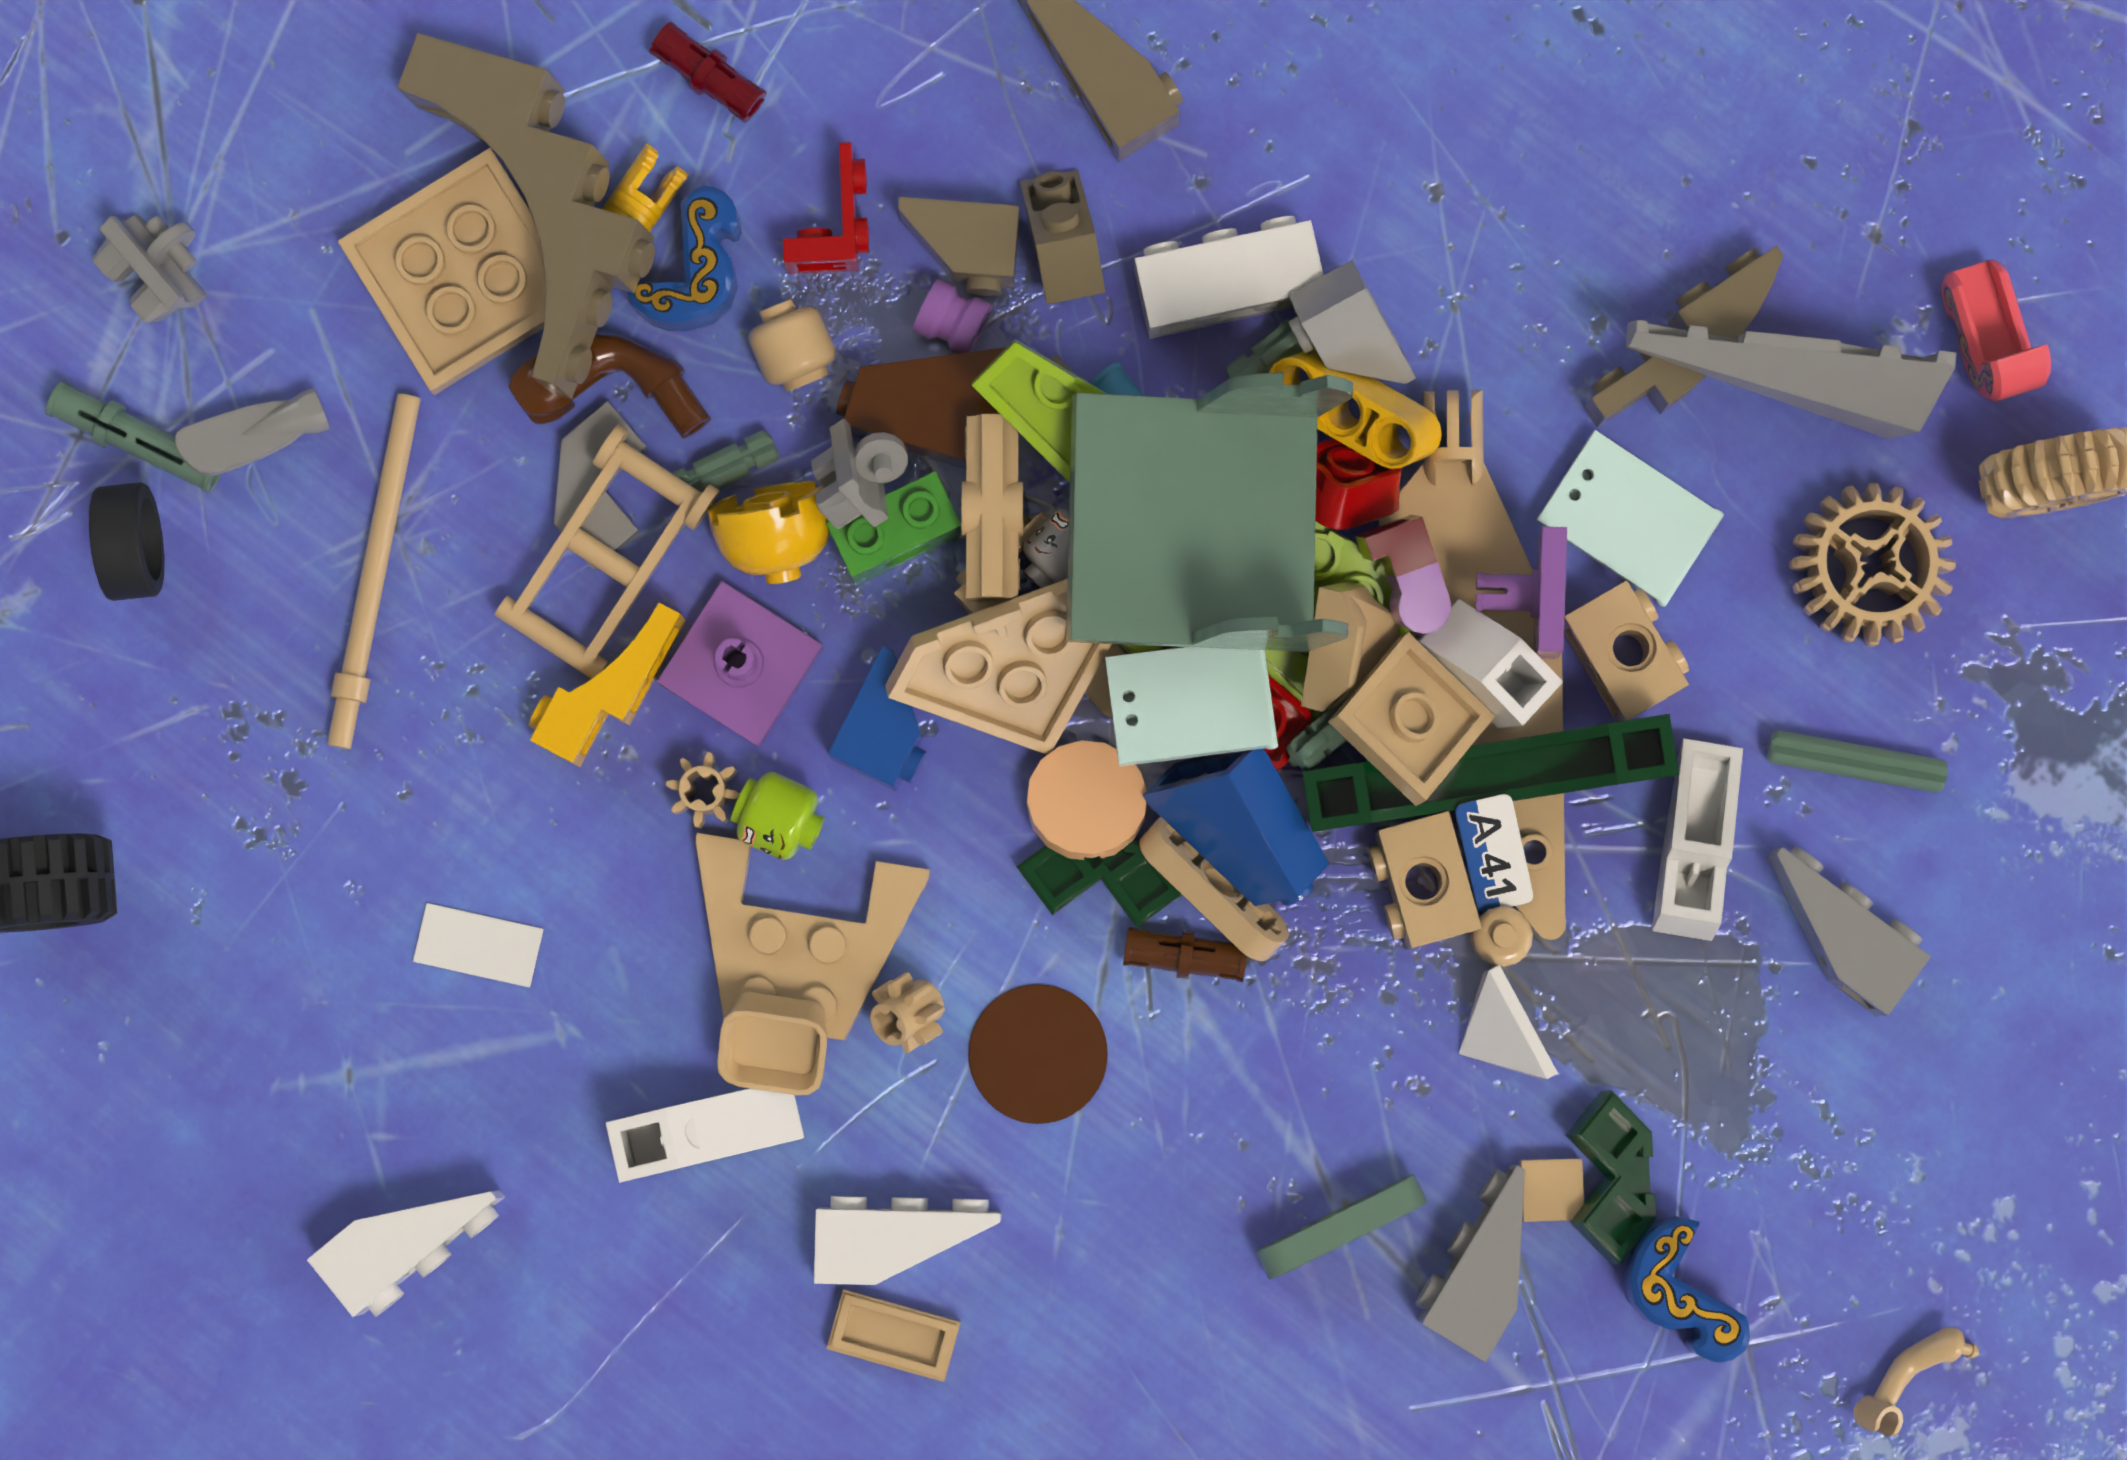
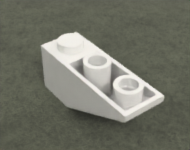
M751 1088L605 1122L619 1183L805 1138L795 1095Z
M500 1190L354 1220L309 1257L307 1261L352 1317L364 1314L368 1310L377 1317L404 1295V1292L398 1285L417 1270L424 1278L444 1263L452 1255L446 1246L463 1231L471 1239L490 1225L499 1216L493 1207L505 1196Z
M830 1196V1207H819L816 1209L814 1284L876 1285L1000 1223L1002 1211H989V1200L952 1199V1210H928V1198L892 1197L891 1209L867 1208V1197Z

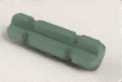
M1285 319L1250 347L1249 350L1252 354L1249 357L1242 354L1230 363L1226 368L1228 378L1269 373L1273 365L1279 360L1303 352L1289 325V319Z
M761 430L744 438L745 444L739 447L736 443L731 444L692 463L693 469L686 471L683 467L672 474L700 492L704 491L709 484L719 489L751 474L749 469L756 465L758 469H761L776 462L779 458V452L770 434L766 430Z
M1341 705L1326 710L1309 724L1304 731L1298 733L1287 743L1286 750L1290 756L1288 762L1294 768L1299 766L1304 771L1313 770L1326 756L1332 754L1347 741L1328 722Z

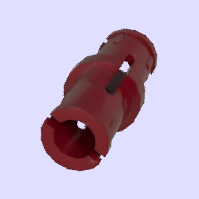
M673 22L667 23L653 40L652 47L649 49L651 55L669 65L690 82L689 88L698 95L707 94L713 100L715 99L726 107L728 111L738 117L743 123L748 122L763 104L764 97L767 95L764 89L746 79L727 64V57L717 49L711 52L689 37L687 33L678 28Z

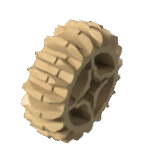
M2127 428L2097 429L2057 436L2046 440H2037L2026 445H2018L2015 448L2002 450L1998 454L1990 455L1978 466L1981 480L1978 481L1981 497L1986 502L1988 513L2000 519H2012L2021 516L2029 517L2088 506L2089 504L2124 496L2127 494Z
M1870 483L1866 486L1863 501L1854 486L1846 487L1841 492L1842 505L1831 496L1826 497L1820 502L1821 511L1825 518L1811 512L1803 519L1806 528L1815 536L1798 534L1793 539V545L1796 548L1809 553L1808 556L1795 557L1789 562L1791 570L1807 572L1808 578L1795 583L1792 586L1795 594H1803L1811 590L1815 599L1807 603L1803 607V611L1806 615H1811L1823 608L1828 613L1820 625V629L1824 632L1832 630L1839 621L1844 623L1841 640L1845 643L1854 641L1860 628H1863V638L1867 647H1874L1879 644L1882 629L1891 644L1898 643L1903 640V625L1914 634L1925 628L1920 612L1926 616L1935 617L1942 611L1939 602L1930 594L1947 596L1952 591L1953 586L1948 581L1937 577V574L1948 573L1956 568L1954 560L1939 558L1938 556L1939 551L1952 545V538L1950 536H1942L1934 540L1930 531L1939 526L1942 522L1941 517L1935 514L1923 522L1917 516L1925 504V501L1920 497L1914 499L1906 508L1902 507L1901 503L1904 495L1903 489L1900 487L1892 488L1887 494L1885 502L1882 501L1881 489L1878 483ZM1863 518L1876 519L1890 524L1888 529L1877 540H1866L1856 533L1848 536L1839 529L1840 525L1845 522ZM1906 538L1910 542L1917 560V579L1915 584L1910 581L1912 574L1901 565L1899 559V550ZM1829 545L1835 549L1833 556L1841 561L1846 570V580L1839 590L1840 594L1834 588L1827 570V551ZM1887 545L1879 556L1883 564L1878 566V568H1884V573L1878 572L1858 585L1865 574L1862 566L1867 563L1861 562L1860 557L1866 558ZM1869 589L1879 590L1889 597L1896 594L1906 601L1899 609L1888 612H1870L1854 606L1858 599L1865 595Z

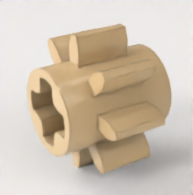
M707 752L705 755L703 766L694 767L688 760L680 759L681 767L685 771L680 781H666V786L673 791H678L681 798L680 801L673 805L671 811L678 815L684 813L689 808L695 811L693 816L694 827L699 829L703 827L706 815L715 814L719 820L727 823L729 821L728 816L723 808L728 800L737 801L740 795L735 790H729L727 781L734 778L737 770L731 766L718 773L714 770L715 756L710 752ZM700 776L708 782L717 779L719 783L712 790L716 799L709 805L700 799L693 802L690 799L697 791L693 782Z
M905 972L896 979L889 980L871 993L879 1003L871 1011V1025L876 1035L884 1043L891 1046L901 1044L905 1053H909L920 1045H926L942 1034L943 1030L936 1021L941 1018L945 1011L944 1002L940 992L930 982L922 979L913 981L911 974Z

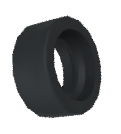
M138 482L97 487L91 495L89 505V536L94 570L103 594L112 601L157 596L163 586L165 556L160 517L149 486Z

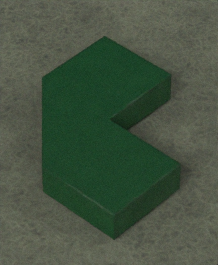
M1132 841L1115 855L1101 859L1100 856L1095 858L1084 857V860L1069 859L1045 845L1016 866L1052 916L1100 880L1136 928L1182 895L1146 860L1141 852L1139 841Z
M1604 1090L1597 1095L1565 1135L1605 1176L1604 1180L1570 1223L1610 1264H1621L1656 1220L1655 1194L1650 1191L1649 1157H1653L1652 1131L1612 1090Z

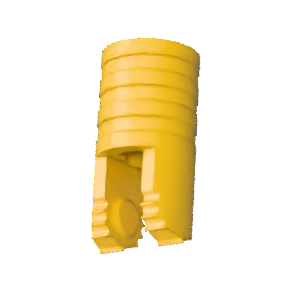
M646 143L602 209L637 219L651 232L689 174L677 166L664 176L651 199L637 189L647 174L653 169L659 156L658 151Z

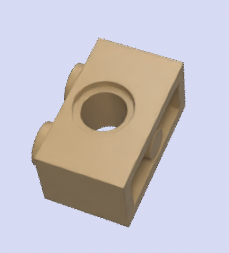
M1627 580L1564 617V636L1616 722L1631 720L1689 685L1683 675L1689 671L1685 657L1672 640L1664 643L1652 623L1658 620V614L1654 605L1641 588L1633 591ZM1623 635L1631 636L1640 643L1643 656L1639 665L1626 666L1616 659L1613 652V643L1616 637Z
M1449 811L1381 829L1374 834L1377 845L1368 847V854L1376 881L1387 880L1393 903L1384 905V911L1394 941L1403 938L1406 950L1482 929ZM1425 866L1436 875L1438 887L1432 898L1427 900L1417 899L1407 890L1405 883L1406 875L1412 867Z

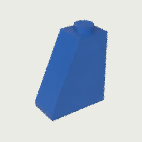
M1265 749L1201 756L1174 763L1143 794L1147 804L1254 906L1281 901L1282 905H1291L1302 900L1313 891L1314 886L1312 882L1329 865L1327 858Z

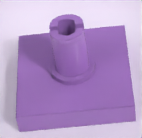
M1542 526L1537 538V569H1532V575L1486 574L1477 572L1476 590L1505 591L1506 594L1477 593L1476 611L1531 612V618H1535L1534 652L1541 659H1558L1564 649L1567 527Z
M721 581L660 675L657 683L760 748L819 657L824 646Z

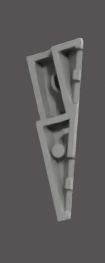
M1635 320L1627 324L1626 348L1886 439L1921 431L1956 365V353L1939 350L1936 354L1918 357L1901 354L1900 346L1882 345L1880 350L1843 344L1840 340L1746 331L1744 335H1739L1738 339L1708 334V328L1704 326L1690 325L1688 330L1648 324L1644 320Z

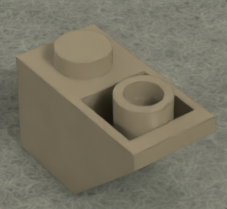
M1050 171L1034 179L1020 181L1046 304L1106 293L1096 234L1079 171Z

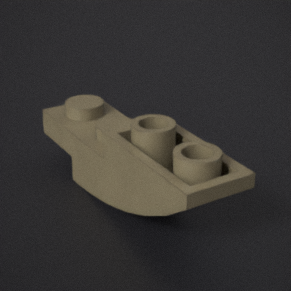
M1777 246L1762 256L1756 248L1749 250L1725 268L1730 275L1729 278L1712 289L1704 281L1677 299L1676 303L1681 310L1669 322L1670 326L1683 330H1688L1690 325L1704 326L1708 328V334L1738 339V336L1743 335L1761 308L1773 285L1784 255ZM1640 353L1645 363L1627 375L1621 367H1618L1595 382L1591 389L1596 395L1589 400L1584 409L1597 428L1646 395L1659 414H1661L1687 395L1706 375Z

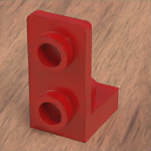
M839 142L843 236H832V230L826 228H807L798 230L796 232L797 238L783 239V259L788 274L859 271V254L869 253L868 217L857 218L856 195L867 194L865 158L855 159L851 142Z

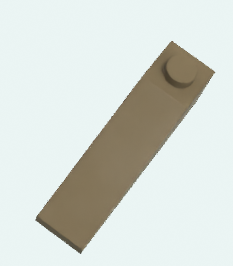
M1017 0L1118 162L1179 125L1180 110L1177 106L1183 103V98L1169 74L1163 72L1157 75L1145 57L1075 0Z

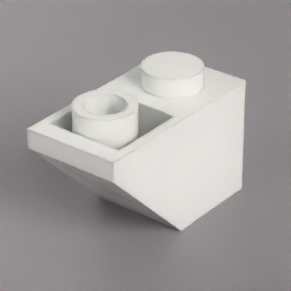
M1460 599L1455 600L1451 604L1449 618L1443 627L1435 632L1425 633L1417 640L1495 715L1492 722L1497 728L1523 726L1563 683L1522 638L1481 612L1476 611V609Z

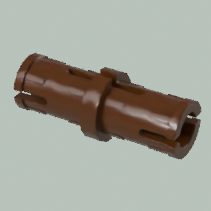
M1128 927L1123 966L1131 965L1177 972L1176 978L1188 979L1189 974L1243 982L1247 956L1232 942L1194 937L1195 931L1183 930L1182 935Z

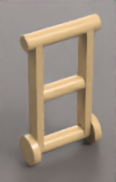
M620 424L607 437L592 463L602 471L517 601L506 596L494 615L590 679L602 672L609 662L599 655L683 526L686 525L694 531L705 518L707 509L714 504L720 493V490L711 484L701 493L625 443L629 430ZM620 468L679 506L641 567L581 529ZM568 549L627 587L588 648L529 610Z

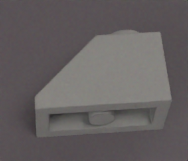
M1353 260L1289 294V298L1298 315L1288 321L1295 337L1305 353L1316 349L1327 369L1407 384L1416 379L1402 348Z

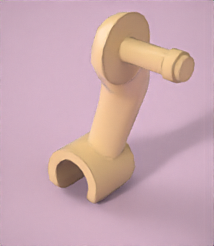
M1957 1327L1942 1328L1901 1352L1893 1360L1874 1395L1864 1396L1857 1402L1854 1407L1855 1421L1860 1427L1871 1432L1877 1431L1885 1436L1898 1434L1902 1427L1903 1414L1895 1405L1911 1379L1919 1372L1936 1364L1954 1362L1961 1354L1973 1359L1978 1356L1979 1348L1974 1343H1965L1964 1335Z

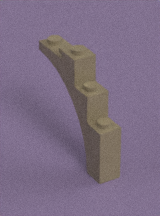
M417 33L397 89L417 108L458 124L489 145L504 161L526 197L541 240L546 278L544 331L532 378L550 393L572 399L577 384H582L589 374L592 364L590 348L598 327H603L610 316L613 303L612 287L635 293L640 277L644 278L652 267L655 255L654 237L637 219L594 207L595 202H600L606 194L610 178L609 162L592 144L550 132V129L555 128L562 118L565 106L563 95L565 89L548 70Z

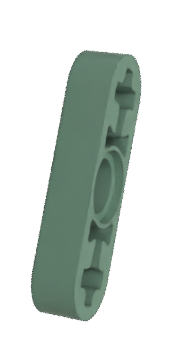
M1412 1174L1258 1249L1256 1254L1270 1280L1423 1206L1428 1201L1415 1175Z

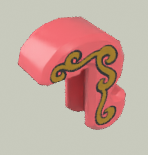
M1991 259L1947 273L1941 284L1944 308L1947 316L1955 321L1963 364L1971 383L1979 395L1993 402H1998L2045 386L2051 374V356L2048 344L2031 348L2011 279L2004 265Z

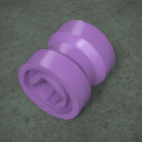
M939 278L933 284L920 308L913 326V332L928 340L938 337L948 342L950 351L956 354L972 352L985 329L993 305L978 297L967 299L958 294L955 285Z

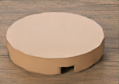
M1080 740L1059 746L1040 760L1029 779L1027 809L1032 829L1048 848L1069 859L1084 860V857L1095 858L1098 856L1101 859L1115 855L1134 840L1144 823L1146 800L1143 794L1147 789L1139 768L1136 765L1119 767L1117 749L1106 743Z

